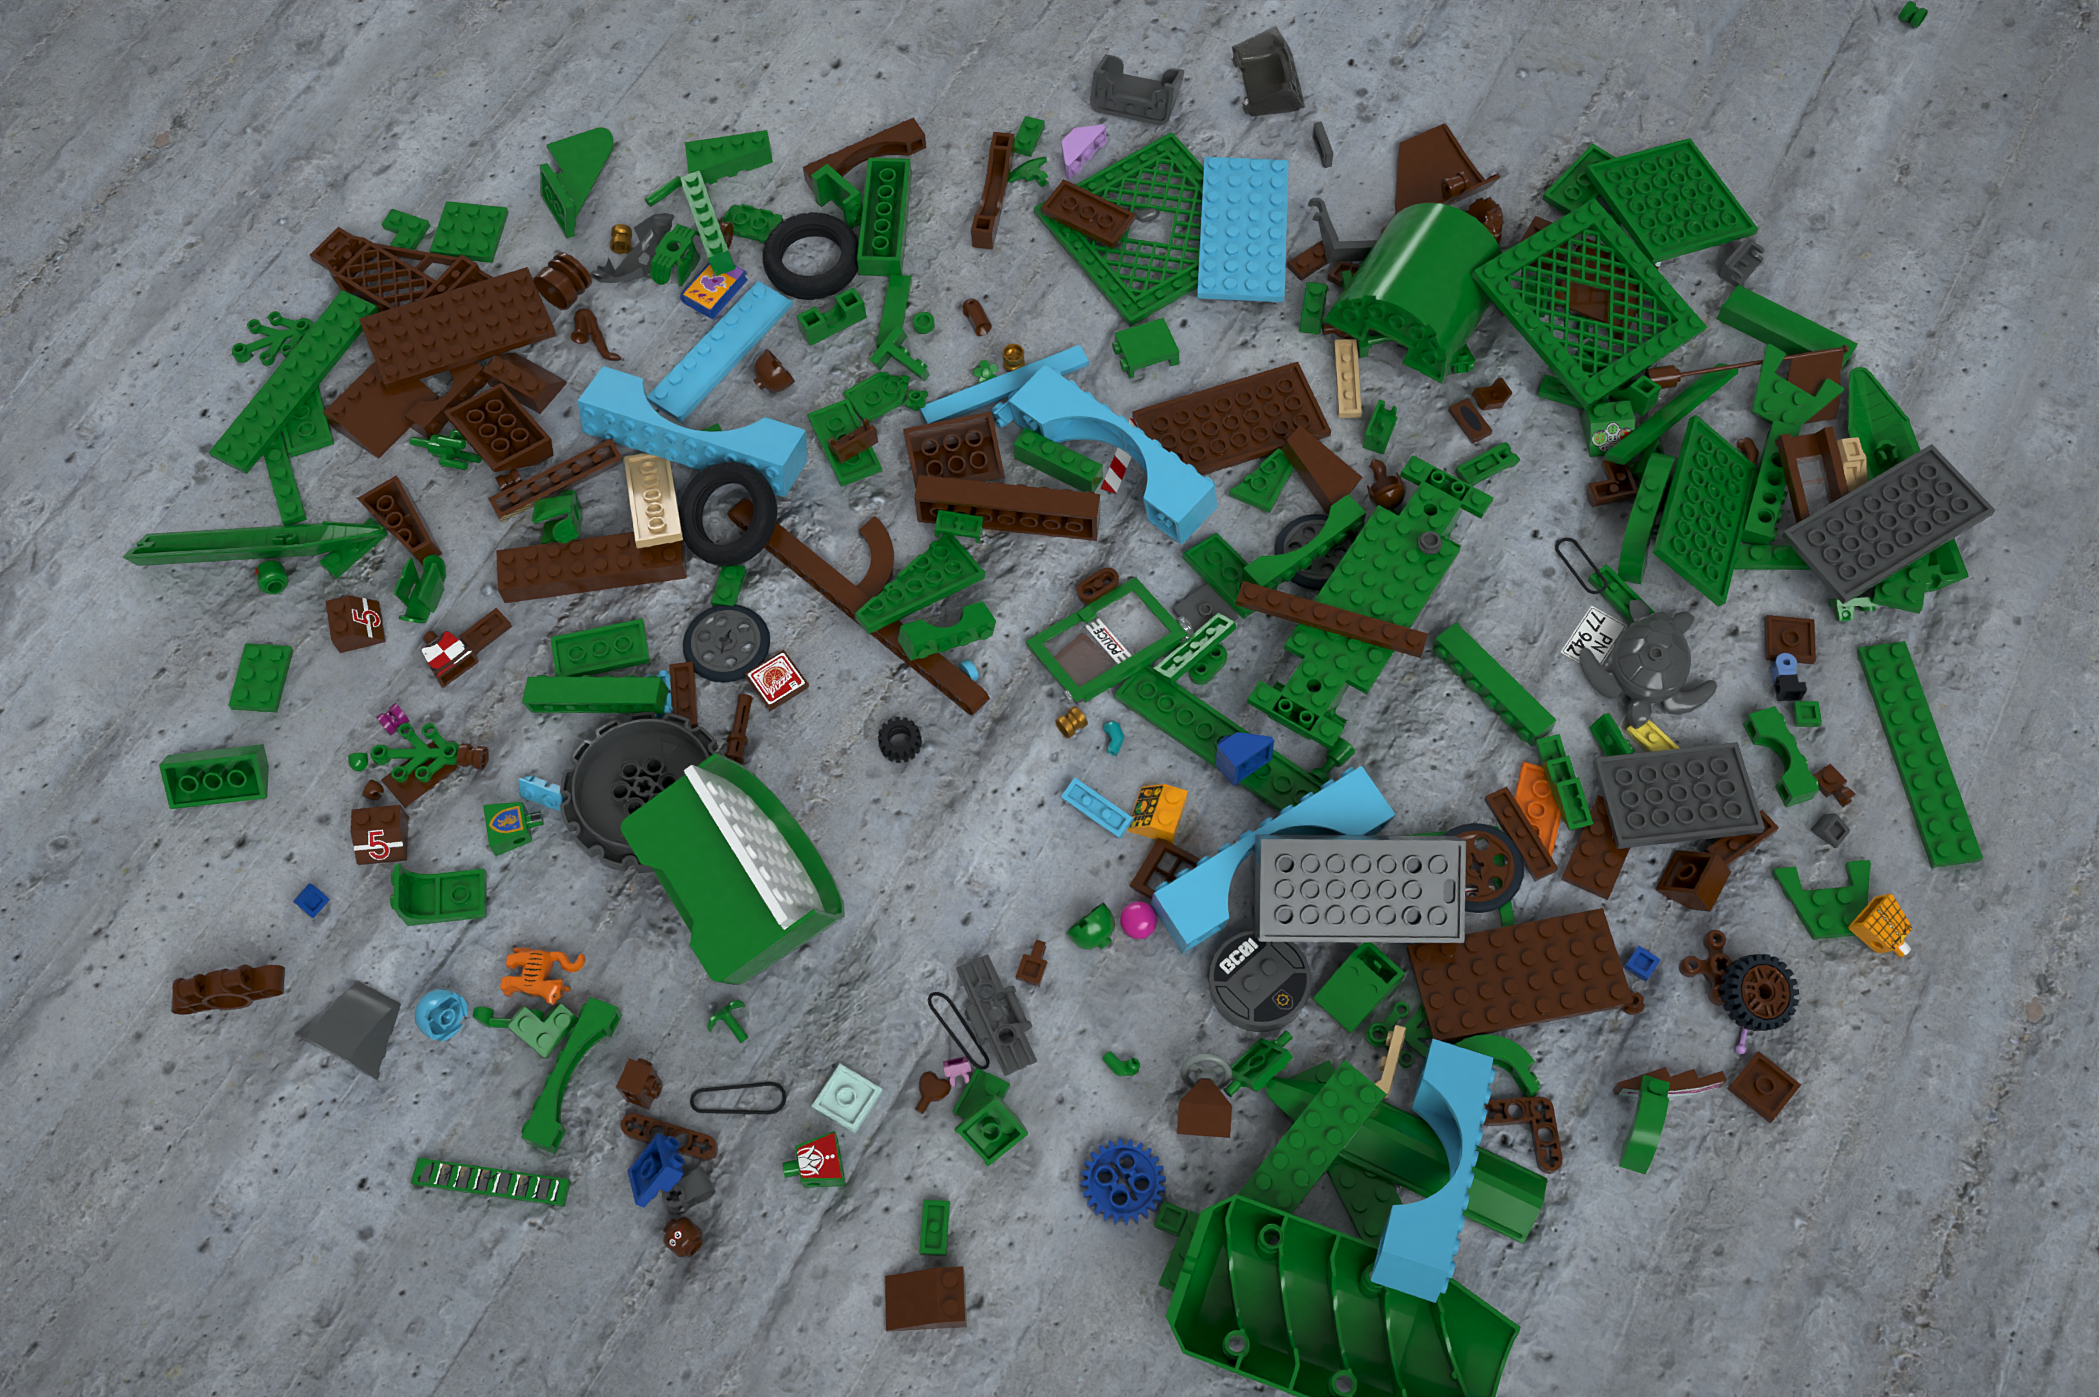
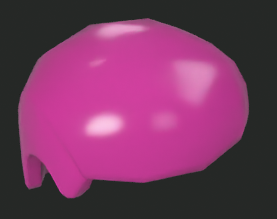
M1142 901L1130 903L1123 909L1120 916L1121 928L1127 936L1133 939L1149 937L1157 926L1158 917L1155 910L1150 904Z

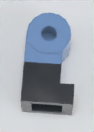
M1789 653L1780 654L1771 668L1777 702L1802 700L1807 691L1806 683L1798 682L1795 670L1797 660Z

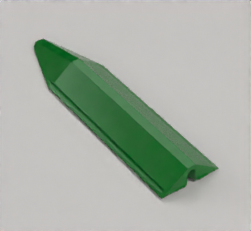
M1863 367L1852 369L1849 374L1848 432L1850 438L1859 437L1862 450L1866 455L1867 479L1870 481L1921 450L1911 427L1910 419L1873 374ZM1955 538L1930 552L1925 592L1939 590L1969 577Z
M323 521L317 524L150 533L136 543L137 547L131 548L122 558L137 566L316 556L381 536L385 531L382 525Z
M1274 1077L1266 1085V1094L1273 1103L1295 1122L1325 1083ZM1381 1101L1339 1154V1157L1425 1198L1440 1191L1450 1181V1168L1446 1151L1431 1126L1426 1121L1384 1101ZM1477 1146L1476 1151H1479L1475 1167H1472L1474 1178L1470 1189L1468 1188L1467 1191L1470 1197L1466 1210H1463V1216L1524 1244L1544 1202L1548 1178Z

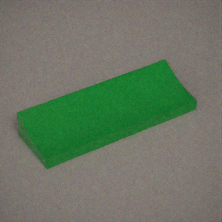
M1737 285L1727 301L1721 306L1716 318L1765 344H1772L1787 355L1839 348L1845 344L1849 347L1847 353H1844L1841 371L1858 345L1740 285Z

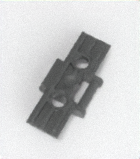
M987 954L957 967L958 975L972 1003V1006L966 1008L964 1014L967 1020L972 1022L976 1030L975 1038L978 1045H983L984 1041L988 1039L1004 1076L1036 1063L1037 1059L1024 1033L1033 1026L1030 1021H1027L1015 995V987H1003L989 955ZM984 986H989L993 989V994L989 998H983L979 995V990ZM1005 998L1016 1019V1022L1013 1024L1008 1023L999 1001ZM1004 1035L1014 1037L1009 1043H1004L999 1039Z

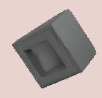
M1836 813L1822 815L1811 829L1815 835L1834 848H1837L1850 832L1849 828Z

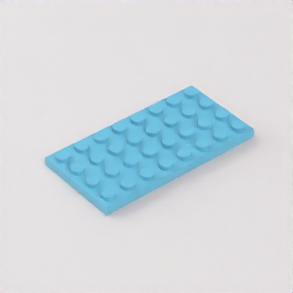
M1226 157L1204 158L1197 298L1284 302L1289 160Z

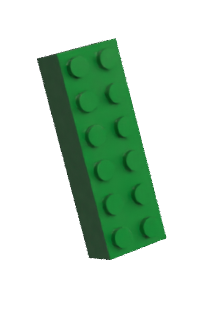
M868 158L857 255L859 275H902L912 181L910 159Z

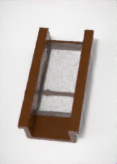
M1833 426L1825 427L1813 434L1791 437L1790 433L1784 434L1775 440V444L1779 449L1796 524L1849 493Z

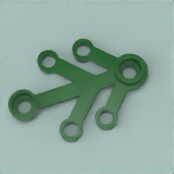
M273 311L268 315L271 325H281L289 328L281 331L261 325L259 320L252 319L247 323L249 331L252 334L259 333L268 337L247 345L237 343L232 348V355L237 362L245 363L251 359L252 352L270 346L268 351L262 352L259 356L263 365L270 366L275 362V356L279 350L284 357L290 354L313 326V322L307 318L294 321L282 317L277 311ZM291 338L289 343L283 344L286 339Z
M404 723L399 726L398 732L403 739H407L416 749H388L385 745H376L370 753L372 760L379 766L388 764L391 759H412L403 767H395L391 772L392 777L396 782L402 783L407 780L408 775L415 771L417 779L425 783L445 764H457V752L460 745L456 742L447 743L438 733L436 726L433 723H427L422 727V733L425 738L432 739L439 747L429 749L415 734L413 727L409 723ZM410 729L408 733L403 734L404 730ZM429 729H433L431 733L427 734ZM454 750L451 755H447L448 752ZM428 759H436L428 767L421 766ZM399 772H403L402 776L396 777ZM427 772L424 777H420L421 773Z
M1398 1002L1395 1004L1392 1013L1382 1023L1374 1022L1370 1024L1365 1033L1367 1042L1373 1047H1385L1389 1051V1046H1386L1389 1030L1394 1031L1391 1028L1399 1019L1407 1017L1409 1006L1405 1002ZM1421 1003L1418 1011L1404 1025L1406 1028L1404 1042L1420 1054L1424 1061L1429 1048L1419 1039L1432 1038L1429 1028H1417L1426 1018ZM1403 1007L1406 1012L1400 1014L1397 1012V1008ZM1379 1032L1383 1038L1376 1039L1373 1034ZM1463 1039L1452 1040L1450 1042L1458 1043ZM1402 1049L1398 1063L1403 1068H1409L1414 1062V1055L1410 1051ZM1408 1056L1411 1062L1404 1063L1402 1057Z

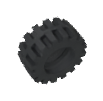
M895 717V721L889 719L888 724L884 723L882 729H879V747L885 758L888 757L889 761L893 762L895 759L896 763H901V760L909 762L908 758L914 759L915 753L919 754L920 747L922 746L921 733L914 721H908L906 717H903V720H900V717ZM903 733L910 737V741L904 746L897 747L890 743V739L896 734Z

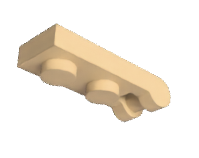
M1395 1025L1394 1031L1389 1030L1386 1040V1046H1389L1388 1055L1382 1056L1379 1068L1380 1071H1383L1382 1079L1375 1083V1085L1387 1093L1384 1099H1387L1391 1094L1406 1035V1028Z

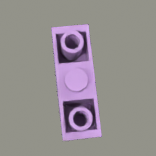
M1105 125L1074 128L1061 141L1064 171L1068 180L1074 174H1078L1087 160L1090 161L1094 153L1105 145L1107 141Z

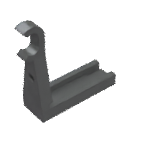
M1320 198L1310 199L1308 206H1315L1319 209V213L1316 212L1312 220L1319 223L1327 262H1339V260L1364 261L1377 240L1338 241L1339 238L1328 215L1325 202Z

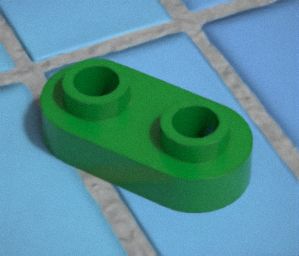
M1218 644L1189 669L1190 680L1197 685L1207 684L1226 664L1227 650ZM1217 652V653H1219L1220 655H1219V656H1213L1212 653ZM1202 668V669H1204L1205 671H1204V672H1198L1197 669Z

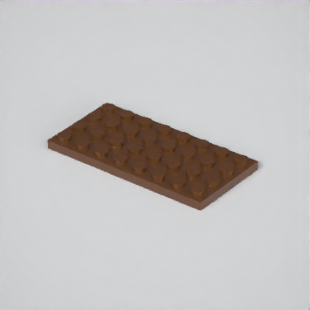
M528 267L359 319L386 390L557 336Z
M1299 362L1132 411V417L1136 426L1143 430L1148 438L1157 440L1168 452H1174L1186 465L1191 464L1200 475H1206L1271 455L1278 448L1281 449L1283 447L1285 435L1291 429L1295 431L1300 425L1318 440L1331 436V429Z
M1603 908L1465 934L1464 943H1417L1407 946V953L1431 1038L1442 1042L1627 1007L1634 1003Z

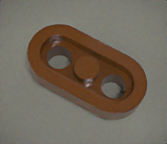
M1108 567L1102 568L1081 581L1077 586L1078 599L1085 604H1090L1116 589L1119 585L1117 571ZM1109 580L1111 583L1106 584L1104 581ZM1091 592L1092 595H1085V593Z

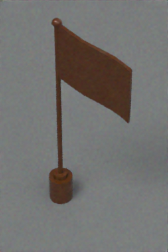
M1844 344L1839 348L1785 356L1782 361L1791 360L1787 381L1812 396H1815L1826 378L1840 385L1844 353L1848 352L1849 347ZM1763 360L1681 373L1674 365L1646 369L1644 375L1662 386L1661 389L1676 387L1681 377L1760 365ZM1840 394L1804 424L1835 419L1839 409Z

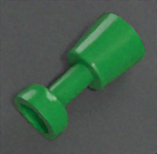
M1339 738L1332 750H1328L1326 753L1327 761L1321 768H1313L1309 774L1325 784L1330 780L1328 776L1330 771L1334 767H1341L1355 754V749L1345 739Z

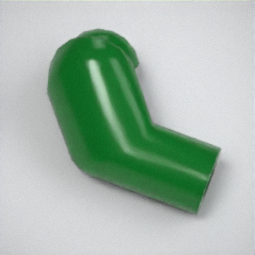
M1112 1051L1106 1053L1102 1058L1104 1063L1117 1076H1134L1139 1072L1141 1066L1136 1058L1120 1061Z

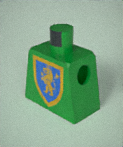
M523 802L483 805L489 847L495 856L530 843L532 841L531 828L544 825L541 811L528 814Z

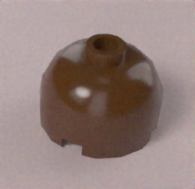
M765 349L755 359L753 373L756 378L753 381L761 390L766 388L770 392L777 393L784 391L795 382L788 370L784 369L782 363L770 350Z

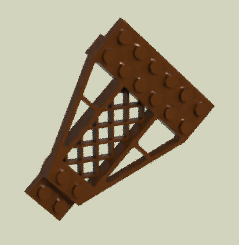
M337 227L310 254L314 262L329 271L340 290L353 293L363 300L376 305L379 310L378 313L399 307L400 301L410 300V303L415 302V299L418 301L493 278L480 270L477 263L463 255L457 258L377 244L366 238L353 236L340 227ZM373 257H377V261L369 262ZM398 257L420 260L421 262L416 267H413ZM432 263L450 266L437 280L423 273ZM393 267V271L382 272V268ZM378 269V273L367 275V270ZM362 271L363 276L354 277L358 272ZM409 276L408 281L398 282V277ZM393 278L394 283L383 284L385 279ZM378 281L377 286L368 287V282ZM425 286V290L414 292V287ZM409 288L410 290L409 293L399 294V289ZM394 290V295L384 297V292Z

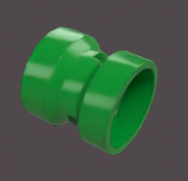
M1909 1L1900 12L1898 19L1902 22H1909L1911 27L1917 29L1927 16L1928 10L1923 7L1918 8L1916 3Z

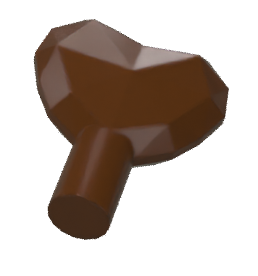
M931 1071L924 1072L919 1080V1091L922 1097L915 1110L920 1114H924L930 1102L939 1101L946 1097L951 1090L950 1082L946 1079H938L936 1074Z

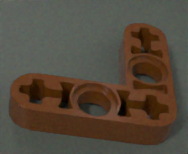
M1538 1096L1489 1100L1487 1105L1484 1104L1485 1109L1490 1108L1491 1112H1499L1500 1106H1503L1502 1113L1494 1114L1492 1119H1489L1488 1115H1486L1484 1126L1530 1124L1538 1168L1546 1174H1553L1559 1170L1563 1158L1554 1107L1548 1098ZM1538 1104H1541L1542 1108H1547V1110L1543 1114L1544 1122L1536 1124V1122H1540L1541 1115L1535 1109ZM1517 1105L1522 1110V1116L1519 1118L1510 1116L1508 1107ZM1543 1128L1548 1129L1552 1134V1140L1548 1142L1542 1141L1538 1136V1131ZM1554 1146V1148L1550 1149L1549 1154L1550 1158L1555 1159L1556 1162H1554L1552 1167H1549V1164L1543 1160L1547 1157L1546 1148Z

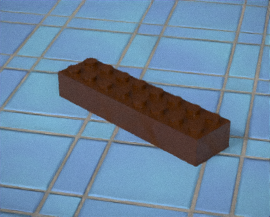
M934 475L918 476L914 497L918 522L936 524L938 510L983 517V529L1097 541L1100 524V494H1095L1091 491L1076 492L1069 489L1057 490L1049 489L1048 487H1029L1023 484L1010 485L1002 482H982L977 479L962 480L956 477L943 478Z
M634 532L576 539L567 543L554 542L496 550L498 591L504 603L687 578L684 540L637 549Z

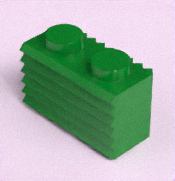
M1306 283L1299 326L1300 332L1316 335L1321 333L1328 288L1326 284Z

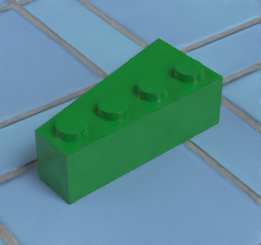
M767 130L685 142L688 173L700 170L704 183L709 182V185L717 183V179L729 176V178L737 176V173L742 170L751 171L773 163Z

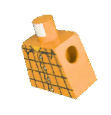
M1891 893L1875 896L1848 926L1850 931L1878 954L1894 951L1898 957H1903L1911 950V947L1904 938L1912 930V925Z

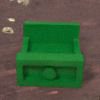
M828 164L813 173L811 178L816 203L823 207L829 201H832L843 211L845 223L851 229L859 226L863 210L861 193Z
M1164 318L1115 332V342H1112L1115 355L1119 354L1121 369L1123 372H1127L1129 378L1134 377V371L1166 360H1168L1170 366L1179 364V349Z

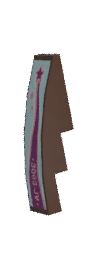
M1664 1067L1643 1074L1669 1082L1667 1098L1698 1094L1721 1088L1727 1081L1723 1071L1698 1078L1695 1069L1670 1076L1667 1068ZM1643 1075L1618 1082L1613 1089L1614 1095L1638 1097Z

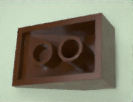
M940 1267L885 1276L886 1332L967 1327L964 1267Z

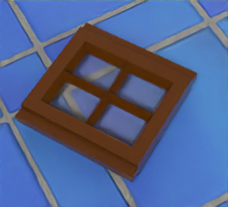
M1158 838L1132 880L1130 887L1152 900L1157 886L1165 881L1170 884L1177 879L1176 875L1187 868L1190 871L1198 866L1196 863L1201 859L1164 839Z

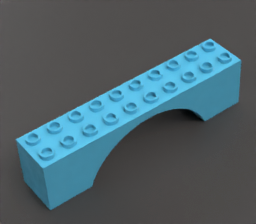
M1045 364L1009 400L1015 424L1021 429L1027 428L1056 443L1081 439L1105 442L1120 448L1134 458L1147 477V487L1143 497L1147 520L1182 545L1218 508L1215 483L1212 479L1200 475L1191 464L1186 465L1174 452H1168L1157 440L1148 438L1143 430L1131 426L1122 415L1117 416L1108 405L1096 401L1091 393L1079 389L1074 381L1065 379L1057 369H1051Z
M605 366L600 369L578 399L582 431L588 435L605 440L612 438L613 442L628 448L666 458L669 461L701 471L721 462L743 463L759 471L771 485L774 494L786 497L807 463L806 430L766 417L751 425L729 431L709 432L685 428L668 421L652 408L645 396L643 378Z
M1362 766L1357 769L1353 767L1347 769L1336 782L1333 779L1326 782L1320 787L1322 790L1315 795L1313 792L1308 793L1300 799L1301 803L1293 807L1291 804L1279 812L1281 815L1273 820L1270 817L1259 824L1260 828L1253 833L1251 830L1246 831L1238 837L1239 841L1235 844H1225L1217 850L1218 854L1210 858L1208 855L1196 863L1198 866L1190 871L1187 868L1176 875L1177 879L1170 884L1165 881L1155 888L1156 892L1153 893L1150 905L1182 954L1226 926L1229 920L1228 893L1231 879L1240 864L1255 852V834L1375 835L1389 825L1396 814Z
M1432 1039L1420 1071L1412 1110L1420 1115L1439 1137L1448 1158L1450 1181L1440 1191L1424 1200L1392 1206L1380 1238L1371 1282L1436 1303L1440 1293L1445 1294L1449 1278H1452L1456 1265L1453 1258L1454 1255H1457L1461 1239H1458V1234L1461 1233L1465 1221V1216H1462L1463 1210H1466L1470 1194H1467L1468 1188L1470 1189L1474 1178L1472 1167L1476 1165L1479 1154L1476 1148L1479 1146L1483 1135V1130L1480 1129L1487 1115V1109H1485L1484 1104H1488L1492 1089H1489L1488 1084L1492 1085L1496 1072L1495 1069H1492L1493 1057Z

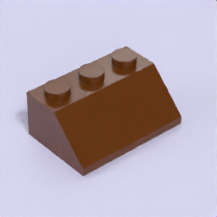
M515 352L496 355L482 370L489 386L494 387L502 383L519 403L539 414L542 413L567 384L566 380Z

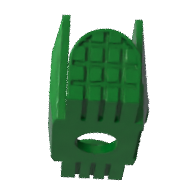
M677 224L672 232L668 231L656 247L655 256L651 260L650 275L655 283L659 285L666 284L670 280L671 269L676 263L678 284L681 287L700 261V256L692 241L694 235L700 236L699 232ZM689 247V251L687 252L685 258L681 260L682 256Z
M563 490L558 497L541 499L535 502L532 516L533 523L568 513L567 518L544 523V534L541 538L542 544L553 541L567 543L579 537L583 521V509L580 501H578L575 490Z
M430 554L424 558L423 574L420 579L413 559H408L402 571V576L399 578L394 590V595L408 607L405 615H399L400 620L426 623L430 613L436 611L444 592L443 583L446 578V565L441 557ZM415 584V587H414V589H413V591H412V594H411L410 598H408V596H409V594H410V592H411V588H412L413 585Z

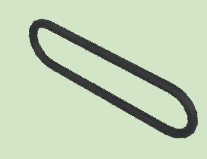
M1572 538L1560 539L1555 545V550L1582 587L1591 594L1602 593L1607 587V581L1578 542ZM1571 541L1575 544L1603 581L1604 586L1600 590L1593 591L1585 585L1560 552V543Z

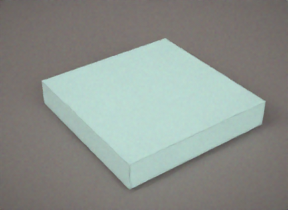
M839 1063L811 1107L855 1134L882 1094L883 1089Z

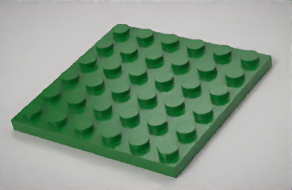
M1691 138L1590 164L1584 170L1636 245L1652 264L1755 235L1758 231L1757 226Z

